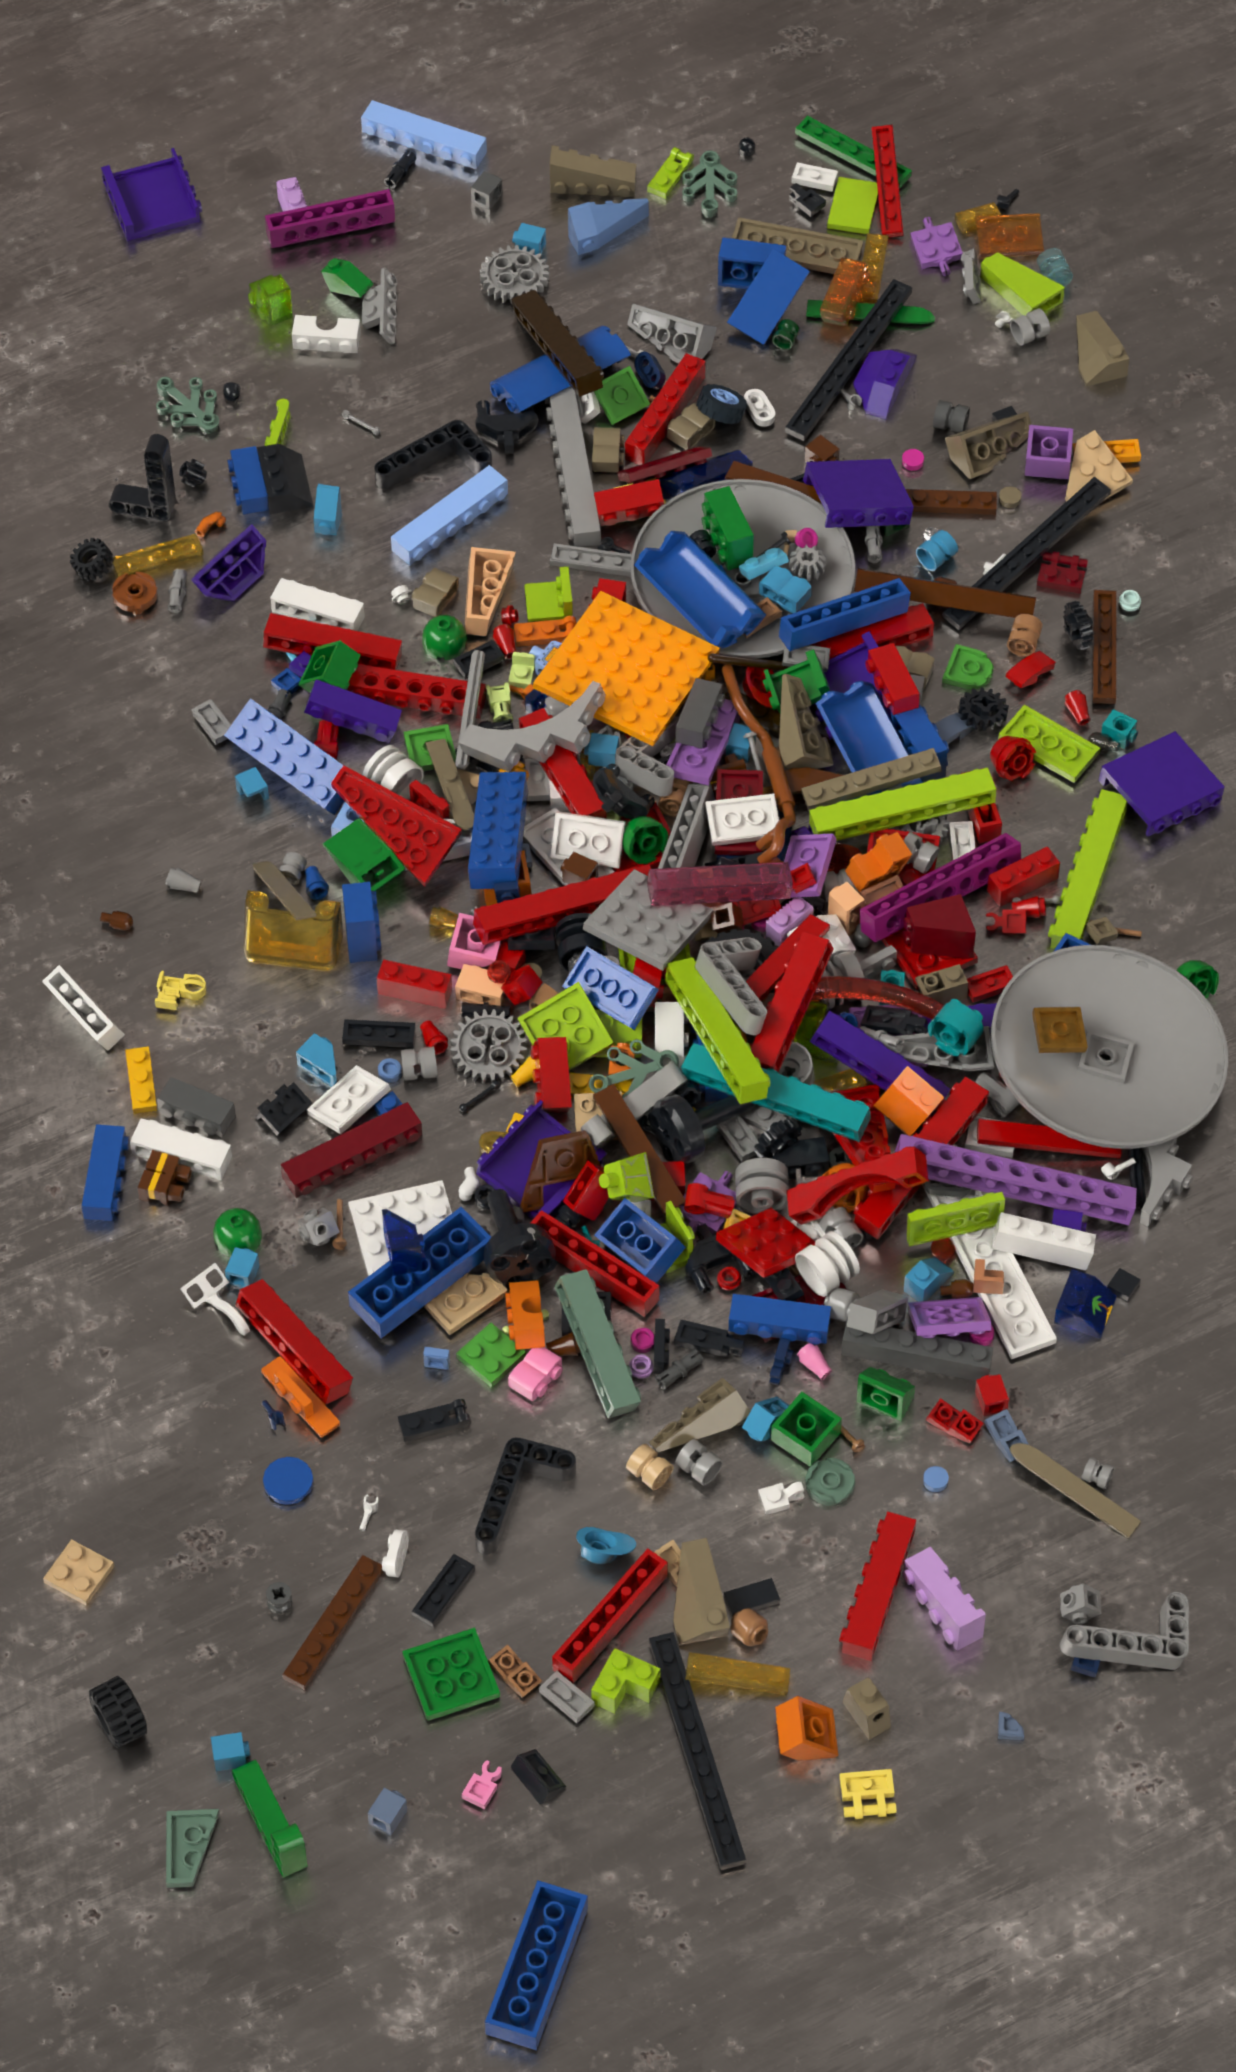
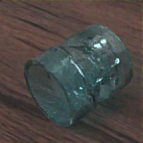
M1047 249L1038 256L1037 265L1043 276L1064 287L1071 282L1073 273L1060 249Z

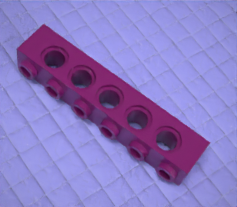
M386 189L265 215L266 234L271 248L395 222V207L390 190Z

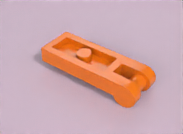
M566 616L564 619L513 624L516 647L544 645L554 640L562 643L577 624L576 618L574 616Z

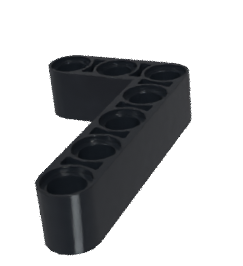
M454 420L378 461L374 466L375 484L381 489H389L453 453H456L474 474H478L490 465L492 467V453L466 423L461 420Z
M153 434L150 436L144 452L148 488L118 484L114 487L108 506L111 511L118 514L168 521L176 502L170 445L168 439L163 435Z
M518 1437L511 1438L506 1443L475 1530L476 1548L480 1553L489 1555L497 1550L524 1472L558 1481H570L576 1475V1458L571 1451ZM513 1452H521V1454H519V1455H514V1454H512V1453H513ZM538 1458H544V1459H546V1460H544V1461H537L536 1459H538ZM562 1464H568V1465H570V1466L564 1468V1467H561L560 1465H562ZM506 1473H513L514 1475H513V1476H506L505 1474H506ZM499 1494H505V1495H507L506 1497H503V1498L497 1497ZM493 1515L499 1516V1518L497 1519H491L489 1517ZM484 1537H490V1538H492L491 1540H488V1541L482 1540V1538H484Z

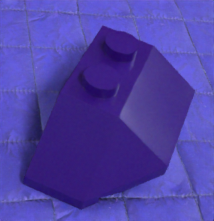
M899 349L868 353L853 383L857 395L862 398L861 403L866 414L887 419L917 358L916 354Z
M251 524L207 562L193 576L191 581L206 597L233 602L263 574L266 539Z

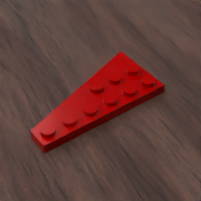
M344 765L331 782L332 788L394 852L397 858L424 887L428 884L462 834L461 828Z
M874 1084L835 1091L842 1094L846 1099L854 1102L856 1100L862 1101L870 1107L871 1119L860 1142L833 1133L854 1166H858L861 1162L878 1159L884 1154H890L885 1117L873 1106L880 1098L879 1086ZM872 1183L868 1187L872 1193L895 1189V1184Z

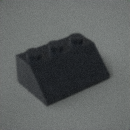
M281 444L257 447L270 514L314 507L302 454Z

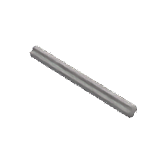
M474 650L471 656L459 740L469 724L475 725L485 653L479 650ZM458 743L455 765L457 768L464 770L469 765L470 756L464 754Z

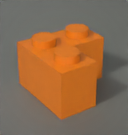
M898 832L891 835L884 834L876 840V845L868 853L863 855L858 853L853 856L845 872L858 892H861L899 875L912 856V853Z

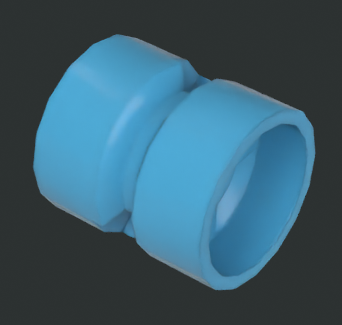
M939 530L931 536V540L925 541L916 549V556L923 567L927 570L935 571L958 552V546L955 539L947 531Z

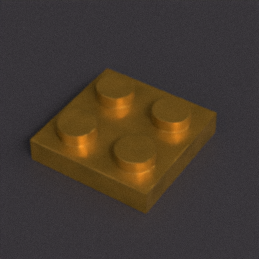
M1038 1007L1033 1009L1032 1016L1039 1053L1087 1051L1088 1045L1081 1007Z

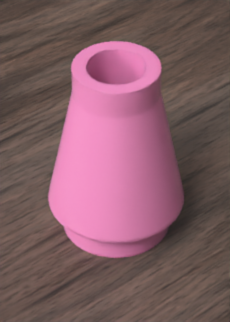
M808 1343L797 1353V1356L800 1358L799 1362L821 1380L832 1372L818 1345L815 1346Z

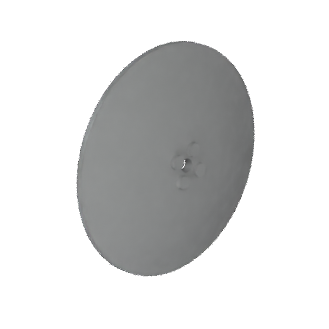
M733 479L716 481L697 486L673 497L656 510L646 521L637 536L631 554V582L642 610L707 641L634 564L638 560L639 554L646 547L660 548L665 536L670 531H682L690 536L695 531L704 530L701 518L704 517L701 505L704 503V493L730 486L754 534L753 557H757L782 538L781 534L786 530H797L798 532L803 528H811L816 532L818 536L816 548L817 550H823L824 556L827 559V565L825 566L824 575H821L818 581L813 578L810 580L812 596L799 611L852 594L855 581L854 553L843 527L825 528L827 517L825 509L811 497L787 486L761 480ZM796 543L790 544L787 556L789 561L791 552L797 549ZM784 544L779 547L782 551L784 549ZM716 552L711 559L718 566L722 565L726 574L755 604L765 599L759 593V583L770 571L745 583H740L737 581L739 578H746L741 574L740 568L728 571L725 564L720 562ZM788 563L779 566L789 570ZM774 603L782 611L781 617L793 614L783 609L778 603ZM781 617L748 638L742 634L737 638V643L721 648L719 654L756 659L783 654L784 643L779 638Z
M1083 945L1059 949L1045 954L1030 962L1013 976L1001 993L993 1013L991 1024L992 1052L999 1073L1010 1092L1029 1113L1042 1123L1065 1136L1084 1143L1108 1148L1133 1149L1154 1146L1173 1140L1194 1128L1209 1114L1223 1090L1227 1077L1228 1048L1226 1037L1218 1016L1208 1000L1179 972L1159 960L1133 950L1106 945ZM1038 1007H1081L1088 1045L1087 1051L1039 1053L1032 1016L1033 1009ZM1100 1054L1109 1055L1111 1060H1103Z

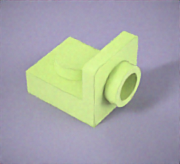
M513 652L508 683L511 686L525 689L533 682L535 655L525 652Z

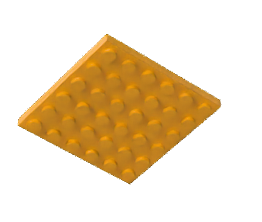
M600 591L533 682V689L571 706L585 692L592 681L600 683L606 696L603 705L598 707L593 718L654 746L688 698L695 679H701L712 664L708 661V655L711 653L719 654L720 648Z

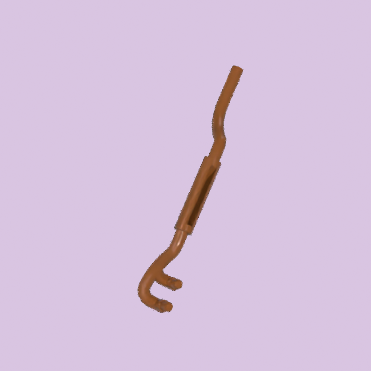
M727 664L722 667V673L729 696L744 723L751 731L757 733L755 736L760 740L763 747L762 756L778 809L784 815L771 831L756 842L757 847L764 851L757 857V860L762 866L769 865L782 870L784 862L777 856L784 847L785 830L792 827L796 822V815L793 809L795 802L779 750L774 747L769 733L748 709L740 693L733 667Z

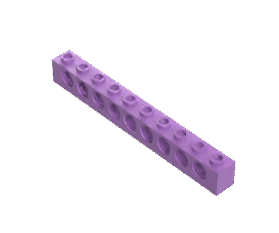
M904 1134L900 1135L895 1152H898L905 1147L915 1146L924 1153L927 1160L928 1179L987 1193L1003 1192L1004 1197L1060 1210L1083 1212V1215L1125 1225L1130 1224L1136 1209L1137 1188Z

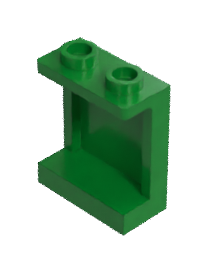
M814 649L805 652L808 660L775 674H770L768 669L764 670L766 679L763 680L766 691H771L772 697L769 698L773 710L778 709L779 713H781L782 675L784 674L801 678L811 705L821 700L823 694L831 691L821 662Z

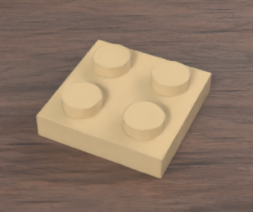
M71 1539L43 1580L45 1584L87 1606L115 1566L113 1561Z

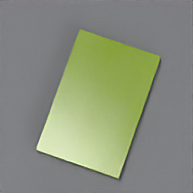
M839 177L827 222V229L869 235L878 199L877 182Z

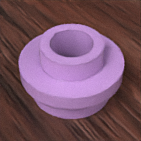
M636 1355L629 1362L632 1376L635 1378L644 1379L653 1372V1362L646 1355ZM643 1366L645 1369L640 1370L637 1367Z

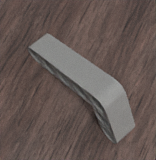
M686 702L681 706L654 746L637 738L630 737L618 747L614 769L620 768L619 776L658 796L664 797L672 793L674 770L653 757L676 738V725Z
M745 937L702 944L695 963L696 970L741 1030L750 1035L759 1034L767 1015V1009L738 971L752 969L756 966L762 948L761 943L754 938Z
M671 1061L623 1099L635 1119L638 1120L654 1108L656 1101L672 1094L688 1079L674 1061ZM595 1115L581 1127V1131L585 1130L588 1133L595 1151L599 1147L603 1148L616 1137L604 1115Z
M1172 1592L1167 1596L1160 1610V1635L1071 1625L1067 1628L1060 1641V1649L1065 1655L1070 1657L1170 1670L1177 1669L1182 1665L1189 1651L1188 1599L1180 1592ZM1170 1605L1175 1606L1178 1610L1173 1609ZM1170 1628L1177 1630L1178 1633L1173 1632ZM1070 1638L1075 1639L1078 1643L1072 1642ZM1095 1642H1100L1103 1646H1099ZM1120 1645L1126 1646L1128 1650L1123 1649ZM1145 1648L1151 1649L1153 1653L1148 1652ZM1170 1651L1177 1653L1178 1656L1173 1655Z

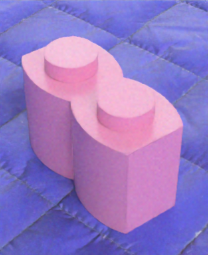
M545 1347L532 1348L524 1360L509 1375V1387L531 1401H534L538 1396L542 1397L548 1389V1384L553 1379L557 1380L562 1374V1358Z

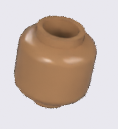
M749 1608L736 1612L733 1615L730 1629L731 1634L737 1640L750 1647L764 1642L768 1636V1622L763 1616Z

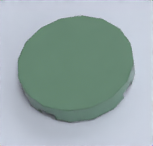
M826 1458V1460L814 1462L808 1469L805 1477L806 1490L810 1497L819 1504L827 1506L839 1505L847 1501L852 1496L856 1483L850 1465L836 1458Z

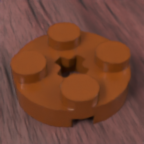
M135 572V574L131 575L125 573L119 576L113 583L114 603L122 610L132 612L135 615L142 614L144 610L151 607L158 596L154 579L144 572ZM137 589L139 590V593H137V594H131V592H130L131 590H132V591H136Z

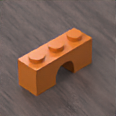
M539 1281L509 1283L510 1293H505L506 1308H511L507 1309L508 1324H513L509 1325L510 1340H515V1349L545 1347Z

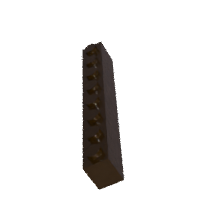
M532 290L511 298L515 317L579 397L603 388L602 378H604L601 367L596 366L591 355H587L585 347L579 345L577 337L571 335L568 326L563 325L560 316L555 315L552 306L547 305L544 296H540L536 290Z

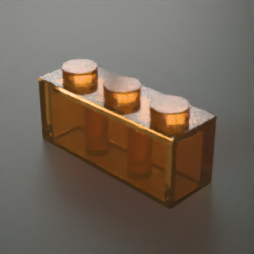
M841 257L820 308L823 322L847 327L850 319L854 318L855 306L857 302L861 301L862 289L864 284H868L870 278L866 262Z

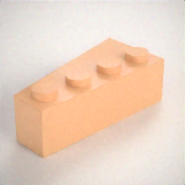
M471 547L464 624L467 634L487 636L511 575L516 552Z

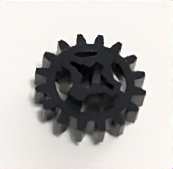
M1080 601L1066 603L1063 616L1065 633L1069 636L1070 641H1073V645L1077 647V650L1090 648L1093 645L1092 618L1089 617Z
M981 687L980 691L977 692L973 688L971 694L965 692L964 697L960 699L958 713L961 714L960 719L967 720V726L973 724L975 730L979 727H982L983 731H986L987 727L995 730L996 725L1001 727L1003 721L1007 719L1009 705H1006V698L1000 699L1001 693L993 694V689H989L986 692Z
M786 1118L783 1122L780 1120L771 1124L770 1128L761 1134L758 1139L759 1143L754 1146L756 1148L754 1152L759 1158L774 1157L799 1141L797 1137L802 1135V1127L794 1118Z

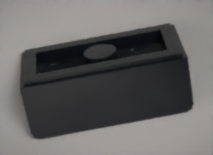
M536 1749L517 1755L511 1765L512 1771L539 1804L546 1803L566 1788V1785Z

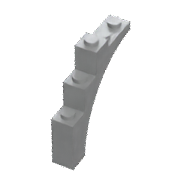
M592 681L585 692L570 707L555 717L536 725L509 730L487 729L469 724L458 743L464 754L507 772H510L518 764L521 754L545 763L548 757L554 753L556 745L580 754L583 747H586L591 735L587 726L591 724L598 707L603 705L606 694L600 683Z
M1177 1138L1162 1144L1142 1148L1150 1175V1191L1141 1210L1140 1223L1147 1227L1153 1219L1157 1220L1159 1218L1163 1202H1168L1173 1193L1180 1195L1183 1188L1188 1189L1193 1180V1175H1191L1192 1164L1175 1157L1179 1147L1176 1145Z

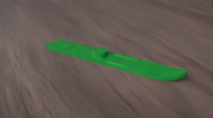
M808 300L806 317L864 320L875 304ZM902 306L891 322L928 324L935 322V316L924 308Z

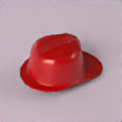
M747 667L746 676L742 683L745 694L763 706L772 708L769 698L772 697L771 691L767 692L763 680L766 679L764 670L767 669ZM768 669L770 674H774L771 669Z

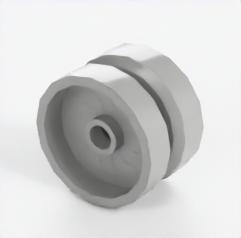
M754 1158L744 1161L735 1169L737 1186L736 1204L741 1210L747 1213L758 1214L772 1207L778 1212L788 1205L786 1191L789 1189L787 1186L788 1168L784 1163L771 1158Z

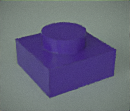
M303 651L289 663V670L302 678L311 655Z

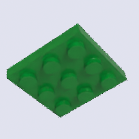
M475 1627L402 1651V1656L427 1721L500 1697L499 1688Z

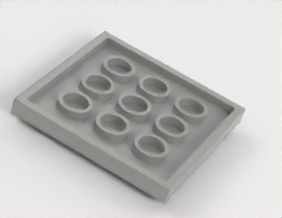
M634 869L583 923V930L663 971L667 963H670L711 919L714 910Z

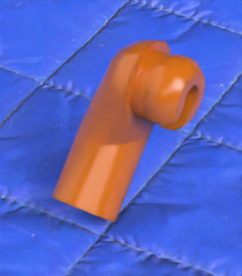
M214 512L204 517L196 528L195 534L199 537H204L214 523L218 527L223 526L226 522V517L222 516L221 512Z

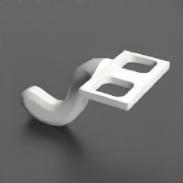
M213 1263L180 1288L194 1309L203 1302L210 1303L232 1320L240 1334L245 1336L250 1332L249 1326L240 1312L230 1303L222 1300L219 1295L220 1289L227 1285L229 1281L216 1263ZM213 1269H216L223 1279L222 1283L215 1288L206 1279V1275ZM196 1283L202 1290L203 1297L193 1302L187 1294V1289Z

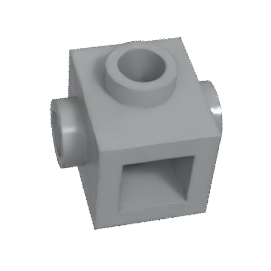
M324 1207L319 1210H309L303 1214V1218L298 1220L300 1225L298 1231L303 1241L313 1245H324L330 1241V1237L340 1233L331 1211Z
M1082 1583L1060 1593L1062 1617L1073 1623L1084 1624L1088 1620L1102 1614L1099 1590Z

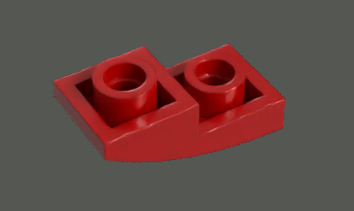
M1039 650L1018 662L1006 673L1005 677L1011 680L1014 685L1024 688L1036 683L1039 675L1053 670L1056 662Z
M941 1398L925 1419L945 1433L968 1443H971L984 1424L965 1409L960 1412Z

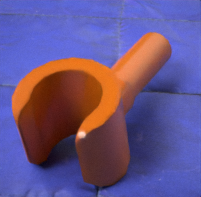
M529 684L525 689L509 685L510 691L520 694L526 702L533 700L538 695L534 693L535 689H533L532 684Z

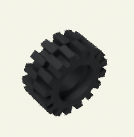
M90 538V542L88 539H85L84 544L79 543L77 544L79 548L72 550L75 554L70 555L72 559L70 564L83 580L85 578L86 581H90V579L95 581L96 576L102 578V573L105 572L107 574L109 572L107 568H111L113 565L111 563L114 561L112 552L99 538L96 540L95 538ZM96 556V558L93 561L87 563L90 558Z

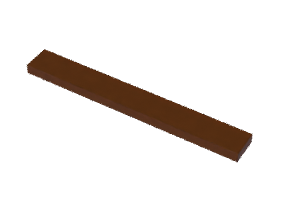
M861 568L857 570L855 592L900 578L911 592L909 601L1016 618L1020 614L1033 615L1036 597Z

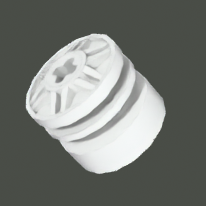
M388 745L378 750L370 758L362 775L409 800V784L415 779L422 783L424 771L414 761L407 759L406 755L400 752L397 747Z
M833 1231L823 1235V1238L821 1237L816 1240L815 1246L809 1245L795 1255V1262L800 1275L806 1284L822 1297L827 1296L834 1289L838 1288L840 1282L845 1283L849 1281L850 1278L859 1274L860 1271L859 1262L849 1244Z

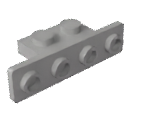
M382 268L381 284L370 288L363 295L362 325L369 329L380 324V334L392 345L395 343V334L397 332L395 327L397 317V278L386 268Z

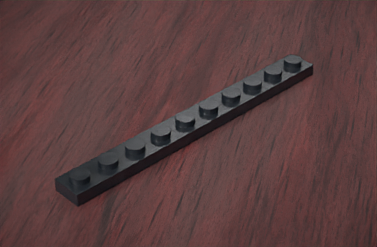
M895 279L892 280L785 427V433L805 441L912 294L911 286Z
M1094 476L971 587L1002 592L1111 494V489ZM948 607L943 612V618L960 630L979 612Z
M674 1632L649 1638V1645L656 1667L661 1668V1683L720 1870L746 1864V1857Z

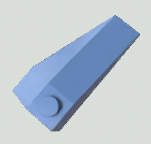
M647 198L628 199L622 203L605 201V204L598 205L595 202H587L568 208V237L577 254L580 255L599 249L648 217L649 201Z

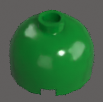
M450 615L433 617L423 629V648L434 659L440 657L444 658V660H451L460 656L465 651L467 643V633L463 624Z
M639 816L626 824L622 848L626 855L636 863L648 864L657 859L655 856L660 851L663 853L668 842V832L657 820L651 817Z
M1189 960L1177 968L1176 971L1187 978L1205 998L1210 994H1215L1219 984V974L1214 970V967L1201 960Z
M232 1208L223 1212L215 1221L213 1237L218 1250L231 1257L235 1247L240 1249L247 1248L255 1252L261 1244L262 1230L259 1220L252 1212L243 1208Z

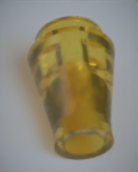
M441 906L438 908L432 907L429 925L434 926V929H455L459 915Z

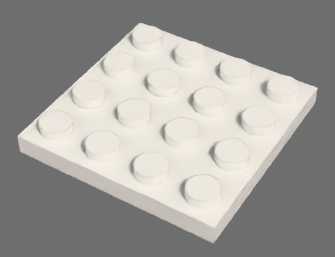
M443 1180L348 1202L368 1276L452 1214ZM387 1215L390 1217L392 1221L396 1222L397 1224L390 1222L388 1227ZM400 1224L403 1228L406 1227L410 1233L402 1235L405 1232L398 1229L401 1228L398 1225Z

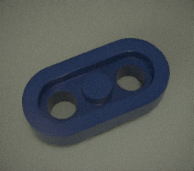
M645 351L639 353L634 362L637 373L646 387L653 390L660 389L666 379L664 370L653 354Z

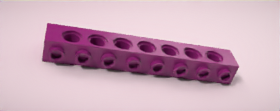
M1004 833L861 908V932L874 942H878L905 927L903 918L906 917L907 907L961 894L963 897L988 883V876L1021 859V843L1009 834Z

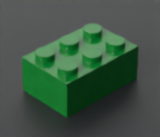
M730 486L704 493V503L701 504L704 517L701 518L704 530H708L710 533L711 542L717 547L720 562L724 563L729 571L739 568L747 559L753 557L754 534Z

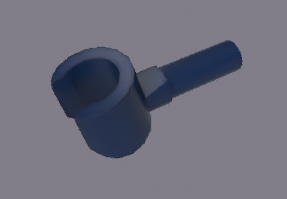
M264 1400L262 1405L269 1414L271 1428L276 1430V1424L278 1423L286 1426L283 1412L275 1411L268 1401Z

